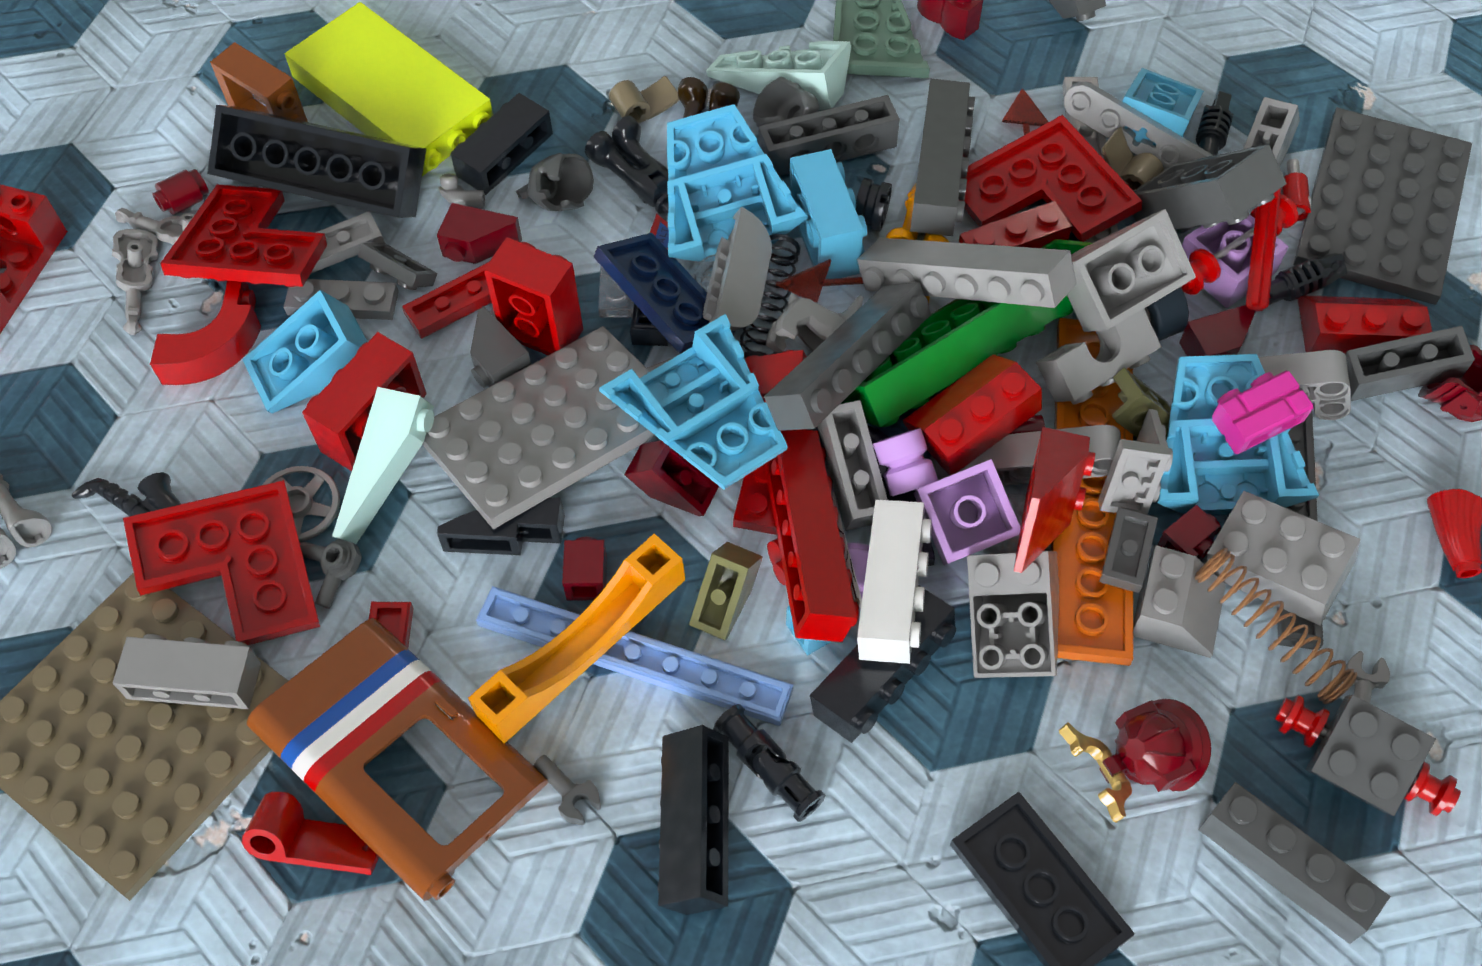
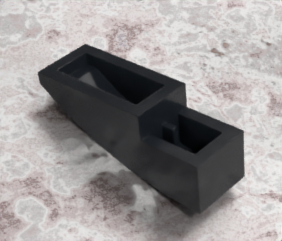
M548 498L494 530L482 515L475 510L438 526L437 536L444 552L521 555L523 542L561 544L565 515L561 498Z

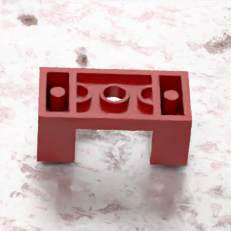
M1 184L0 269L6 268V270L0 273V334L68 232L47 196Z

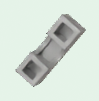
M1144 309L1109 330L1096 331L1100 340V351L1096 359L1090 354L1086 343L1082 342L1065 344L1036 362L1055 402L1071 401L1073 405L1084 402L1093 396L1092 390L1100 385L1103 387L1114 383L1113 377L1124 367L1126 369H1133L1150 360L1149 355L1161 348V345Z

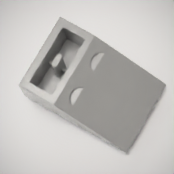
M1043 551L1023 573L1014 571L1016 553L967 555L974 678L1057 676L1059 621L1057 551Z

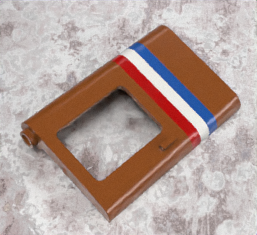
M375 618L360 624L255 707L247 719L246 725L423 901L429 900L432 897L435 900L442 898L455 883V879L452 877L455 869L549 783L508 742L503 744L476 716L474 710ZM421 719L430 720L496 782L504 792L493 805L448 845L437 843L364 771L365 766Z

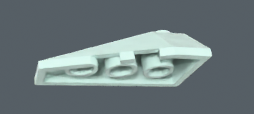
M850 41L810 42L809 49L791 51L789 45L781 46L779 50L767 55H762L759 50L720 55L711 64L706 73L708 77L760 94L766 85L777 78L784 77L799 84L805 91L815 95L819 104V112L833 108L844 94L851 44Z
M377 387L332 535L333 537L357 544L422 446L426 432H429L433 426L434 406L421 396Z

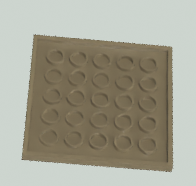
M134 573L0 700V789L129 901L269 753L271 749L246 725L247 719L255 707L288 682L286 678L258 658L261 666L249 709L126 699L113 685V679L127 637L143 638L146 634H155L173 641H184L185 638L193 637L205 640L210 644L223 645L226 641H236L171 589L140 596L137 591Z

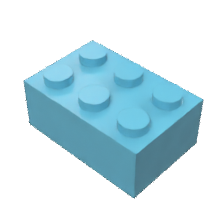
M831 149L790 158L789 190L797 205L806 214V219L798 225V229L818 282L822 283L859 274L860 269L857 259L865 252L862 239L864 236H867V226L863 215H857L855 210L856 199L852 188L847 189L845 185V171L842 163H836Z

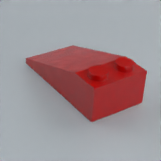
M1042 427L1025 496L1014 565L1015 572L1023 573L1070 525L1073 511L1082 510L1086 488L1080 487L1083 475L1091 476L1096 454L1089 452L1090 437Z

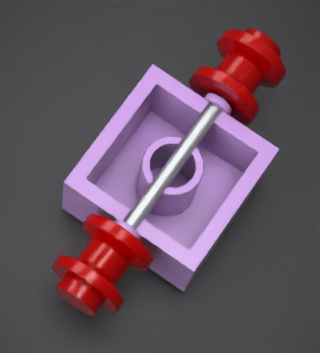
M1283 194L1280 195L1272 276L1277 272L1289 247L1277 236L1281 234L1282 228H1289L1298 220L1296 203ZM1256 208L1252 210L1246 219L1239 223L1228 225L1226 221L1204 229L1201 225L1184 238L1182 247L1196 278L1181 286L1183 292L1196 295L1204 288L1226 308H1229L1247 294Z

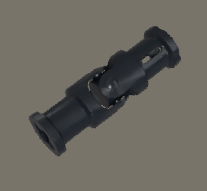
M741 704L732 706L718 718L713 730L729 737V742L738 750L736 756L757 777L763 780L766 788L772 795H779L794 811L793 817L797 822L803 821L821 805L826 795L822 790L816 791L800 774L801 768L795 762L786 759V754L764 729H757L744 715L745 709ZM765 746L768 747L766 750H764L763 752H761L762 749H763Z

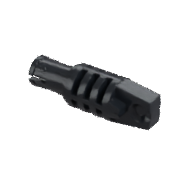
M1222 91L1218 92L1217 99L1214 100L1212 106L1205 105L1195 139L1200 148L1211 153L1213 156L1218 155V151L1226 145L1234 115L1229 111L1232 95Z
M1333 253L1312 258L1280 271L1276 275L1275 280L1271 281L1269 305L1283 299L1294 301L1301 296H1306L1325 288L1346 275L1347 268L1343 255Z

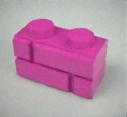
M1286 370L1276 376L1272 372H1267L1251 383V388L1241 393L1236 388L1222 395L1217 401L1218 406L1212 415V421L1220 433L1225 436V440L1233 452L1238 455L1304 422L1313 410V404L1305 392L1299 389V384L1290 371Z

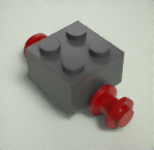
M1299 694L1293 701L1285 698L1274 718V720L1281 723L1278 729L1279 732L1285 734L1291 729L1304 735V745L1309 748L1313 746L1317 738L1321 740L1305 769L1308 772L1392 816H1395L1403 799L1411 801L1419 797L1429 802V813L1438 816L1442 810L1447 813L1451 812L1461 794V790L1455 788L1457 778L1448 775L1440 780L1430 774V764L1425 762L1436 738L1354 695L1345 696L1330 725L1326 723L1330 711L1323 708L1315 713L1305 708L1304 697Z

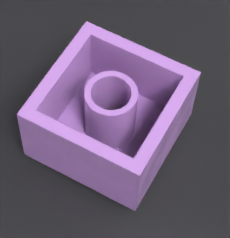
M992 459L921 487L914 492L916 501L924 502V518L932 519L931 536L943 565L1020 534V525Z

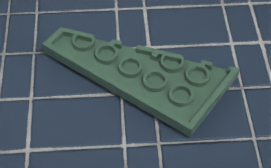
M836 0L833 41H850L851 52L847 74L929 78L930 68L927 61L923 60L921 46L918 39H915L913 36L911 22L901 0Z

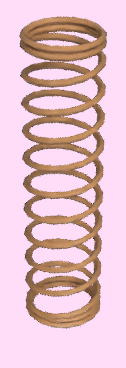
M1223 548L1201 567L1194 579L1198 583L1204 582L1228 558H1231L1223 572L1207 589V592H1211L1225 579L1244 569L1239 579L1219 601V604H1223L1245 585L1256 581L1249 594L1231 612V615H1236L1252 600L1264 593H1268L1259 609L1244 623V627H1248L1268 609L1280 604L1275 616L1256 635V639H1260L1270 628L1283 619L1293 616L1286 630L1268 647V651L1273 650L1293 632L1305 628L1300 640L1280 659V662L1288 660L1303 645L1313 640H1318L1311 654L1292 671V674L1299 673L1312 659L1320 654L1330 652L1325 664L1305 682V686H1310L1324 671L1341 663L1342 668L1338 675L1318 693L1317 698L1323 701V704H1329L1342 696L1357 679V672H1354V669L1345 670L1346 661L1344 660L1331 662L1333 649L1325 648L1318 651L1321 645V637L1314 636L1305 640L1308 634V625L1302 624L1292 628L1296 621V614L1287 613L1280 616L1284 608L1283 601H1276L1267 605L1271 598L1270 589L1261 590L1254 594L1259 585V578H1250L1241 583L1247 573V566H1239L1228 572L1235 560V555L1231 554L1228 548Z

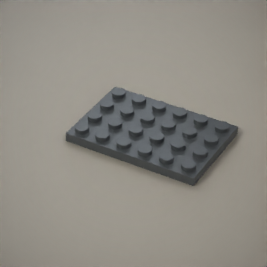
M1336 107L1331 119L1311 195V213H1308L1305 219L1293 265L1333 253L1342 254L1347 268V274L1341 277L1342 279L1436 305L1442 294L1472 143Z

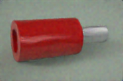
M1290 159L1287 161L1288 175L1284 176L1287 184L1281 189L1283 195L1291 198L1296 203L1298 210L1297 221L1306 219L1308 213H1311L1308 177L1300 173L1299 160Z

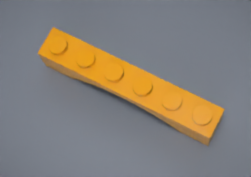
M656 534L649 537L623 561L598 597L565 630L533 654L515 664L500 669L468 697L476 716L505 744L685 581L683 559Z

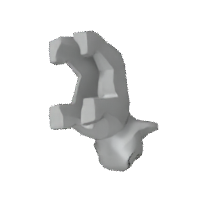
M792 293L789 296L787 307L772 324L768 332L766 346L777 353H782L786 348L785 339L791 338L794 340L798 336L810 351L813 352L862 306L864 297L859 295L846 311L837 314L811 299L798 298L795 293Z

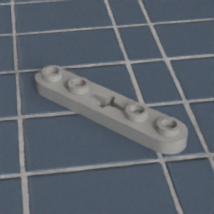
M1078 82L1073 84L1065 94L1064 107L1068 114L1107 138H1110L1117 128L1122 127L1130 151L1136 155L1150 153L1156 156L1162 162L1164 170L1176 163L1213 156L1211 153L1091 83ZM1143 127L1148 130L1146 137L1150 140L1142 139L1140 142L1134 140L1136 134L1132 131L1133 129L1139 131Z

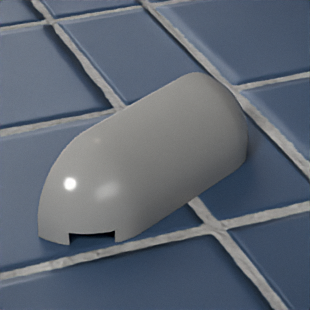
M743 207L733 216V219L736 221L728 240L723 237L720 239L703 310V318L708 320L709 323L726 314L731 324V331L743 329L757 319L760 313L772 254V243L767 229L759 218Z

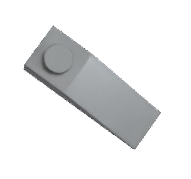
M1264 97L1243 149L1269 144L1280 167L1300 122L1298 105Z

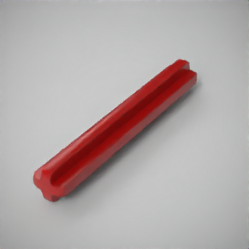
M1281 188L1274 193L1275 198L1256 207L1246 307L1250 310L1263 311L1269 306Z

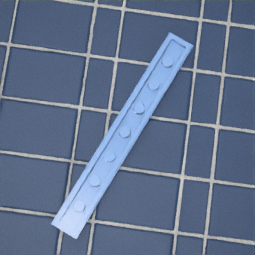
M492 586L476 622L480 627L543 647L565 630L580 615ZM631 631L626 633L593 663L594 665L726 709H730L736 704H741L745 709L744 715L777 726L781 725L793 692V684Z

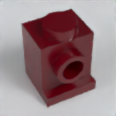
M1195 505L1163 531L1157 546L1190 554L1202 560L1207 556L1214 543L1215 535L1221 531V526L1214 516L1205 513L1199 506Z

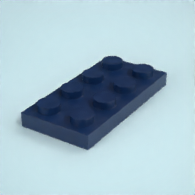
M653 233L597 246L594 254L595 260L679 354L690 349L693 346L695 331L709 324V321L703 318L707 292L676 258L668 256L667 248Z

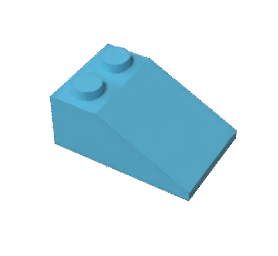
M1141 68L1122 102L1183 137L1204 91ZM1142 127L1139 131L1132 130L1136 134L1134 140L1140 142L1142 139L1150 140L1146 137L1148 130Z
M319 290L242 360L266 410L273 414L321 392L331 382L334 374L339 369L344 368L357 354L361 345L368 341L349 306Z

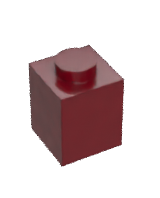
M592 537L564 540L562 584L567 601L595 600L606 587L608 558L604 540H596Z

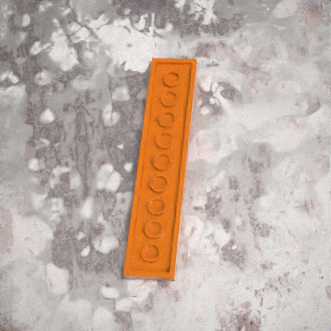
M1059 318L1057 325V349L1065 344L1085 342L1090 354L1096 359L1100 351V340L1096 331L1084 332L1078 319ZM1127 368L1133 374V369ZM1116 382L1102 387L1100 385L1092 390V397L1073 405L1071 401L1055 402L1054 429L1111 425L1120 430L1121 439L1133 440V434L1118 424L1112 417V414L1124 404L1118 396V393L1122 390ZM1107 476L1082 478L1080 487L1086 488L1082 510L1073 511L1070 525L1051 543V551H1057L1059 577L1057 658L1130 666L1133 661V591L1099 582L1116 513L1100 511L1098 499Z

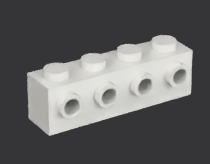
M875 500L857 635L859 660L910 664L912 647L919 648L921 622L914 621L915 612H923L925 587H918L919 577H927L928 553L922 552L923 543L931 542L932 519L924 518V502Z

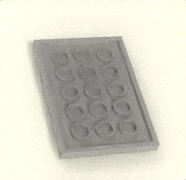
M602 326L436 415L433 426L429 432H426L422 445L494 530L656 437L599 391L601 386L630 369H633L639 378L650 371Z

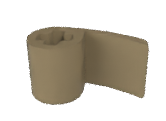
M663 76L642 91H639L632 81L624 80L617 83L609 93V100L622 118L632 116L638 123L661 114L680 100L677 90L666 76Z
M1122 127L1117 128L1102 147L1105 161L1133 191L1164 171L1162 162L1150 153H1140L1133 156L1127 145Z

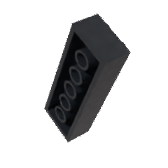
M216 105L207 174L397 218L416 217L426 148L246 108Z

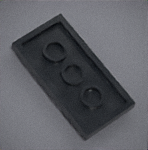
M1017 792L951 840L950 846L1044 966H1096L1135 935L1020 792Z

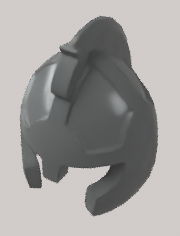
M557 153L546 157L534 165L529 174L528 184L518 189L516 193L522 199L530 197L537 205L548 211L578 209L584 206V200L588 198L593 190V173L584 157L578 154Z

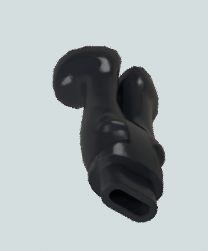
M626 116L615 125L612 137L605 131L596 132L591 136L585 146L586 156L595 164L608 168L619 176L638 195L643 203L655 207V211L659 214L665 213L668 216V169L650 156L640 145L641 126L638 121L632 116ZM623 156H625L639 169H636L632 165H630Z

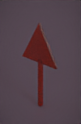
M1022 88L1002 122L1023 124V133L1026 135L1030 132L1029 125L1042 126L1048 123V120Z
M828 259L775 284L802 298L811 299L817 303L823 286L864 283L862 277L826 279L831 264V259Z

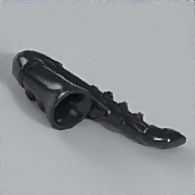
M164 472L154 473L140 481L137 488L141 494L145 495L146 499L144 501L134 494L129 495L128 491L120 488L118 484L109 483L108 480L101 478L85 482L71 494L74 499L88 498L98 493L128 516L181 504L172 493L169 474Z

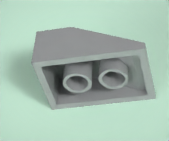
M1166 209L1156 212L1073 253L1071 258L1077 284L1067 296L1084 332L1109 330L1196 278Z

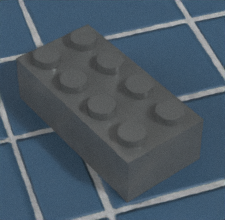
M1269 144L1176 163L1134 190L1142 200V210L1133 214V217L1138 222L1166 209L1174 229H1179L1180 232L1191 230L1200 225L1207 229L1226 221L1228 225H1233L1246 219L1249 216L1248 211L1253 207L1264 205L1275 198L1274 193L1287 183Z

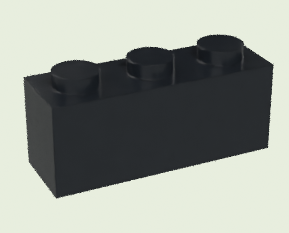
M518 93L509 102L503 104L497 113L482 123L471 136L458 144L454 151L450 153L456 176L473 188L484 190L485 195H487L553 135L549 110Z

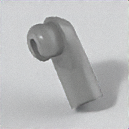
M444 174L440 177V194L450 204L456 203L474 208H484V190H464L458 185V177L455 174Z

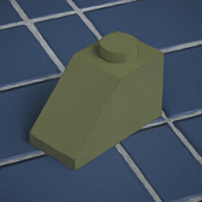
M726 542L711 554L689 625L726 640L752 591L763 556L730 542Z

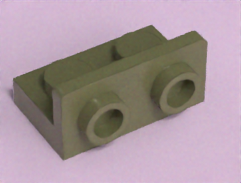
M1124 367L1113 377L1122 390L1118 393V396L1124 404L1112 414V417L1118 424L1138 438L1148 409L1157 410L1161 425H1164L1166 428L1165 438L1167 440L1171 412L1170 404Z

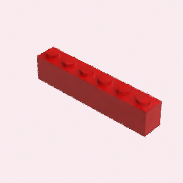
M807 429L780 430L787 443V450L765 463L795 638L843 642L851 627L857 623L859 608L852 596V575L850 569L846 567L844 558L845 542L839 534L837 524L838 509L833 505L831 496L832 480L827 476L825 467L826 452L821 447L818 431Z

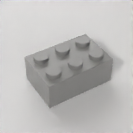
M1243 491L1208 551L1207 561L1223 548H1228V551L1235 555L1234 563L1228 572L1239 566H1247V573L1241 583L1250 578H1259V585L1254 594L1261 590L1270 589L1271 598L1268 603L1283 601L1284 610L1295 613L1297 616L1321 626L1355 563L1361 539ZM1228 558L1227 561L1214 573L1217 577H1219V575L1226 568L1231 558ZM1244 569L1234 573L1225 579L1223 583L1233 586ZM1256 581L1245 585L1240 590L1249 594ZM1264 593L1257 598L1265 600L1268 593Z

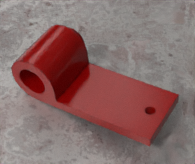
M270 792L266 794L242 835V844L247 852L256 858L267 861L372 875L379 856L348 825L304 819V812L300 802L288 792Z

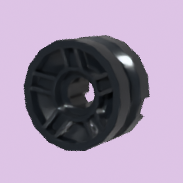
M864 178L857 195L855 210L857 215H863L866 225L871 226V230L880 232L887 216L892 184L882 182L881 185L874 184V180Z

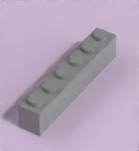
M879 238L857 259L865 290L879 291L883 286L920 282L924 296L1055 308L1077 284L1070 250Z

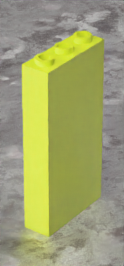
M361 2L284 53L292 77L365 135L426 148L422 176L438 167L442 161L451 155L450 153L454 151L458 144L464 142L482 123L493 116L490 98Z

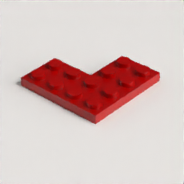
M1063 115L970 164L966 178L965 199L960 200L965 201L964 209L979 227L1007 218L1040 199H1043L1046 203L1055 201L1072 225L1071 232L1082 242L1142 210V200Z
M217 184L160 264L164 275L303 287L327 247L325 233L267 229L285 202L283 191L270 188Z
M284 480L123 518L136 587L140 596L222 576L236 641L252 645L320 627Z

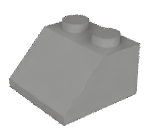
M1155 545L1148 560L1143 586L1139 593L1133 621V636L1211 658L1222 604H1219V601L1224 597L1226 585L1221 582L1211 592H1207V589L1218 577L1213 574L1204 582L1198 583L1194 577L1204 564L1196 556Z

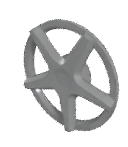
M309 466L286 468L275 473L262 484L266 485L285 481L299 542L316 537L326 530L334 519L339 516L340 493L335 481L320 469ZM294 472L315 474L314 478L304 488L300 486L292 487L282 477ZM324 481L328 483L332 491L331 507L313 501V496ZM316 515L325 517L319 525L301 533L304 516Z

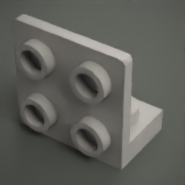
M1148 409L1137 441L1120 439L1098 499L1100 511L1116 513L1118 507L1147 515L1152 502H1157L1160 495L1161 478L1164 471L1168 472L1170 470L1173 460V451L1171 448H1168L1165 438L1166 428L1164 425H1161L1157 410Z

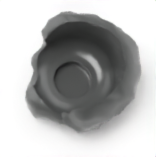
M779 77L766 85L758 95L753 109V120L758 127L815 113L819 110L818 100L815 95L802 89L799 84L784 77Z

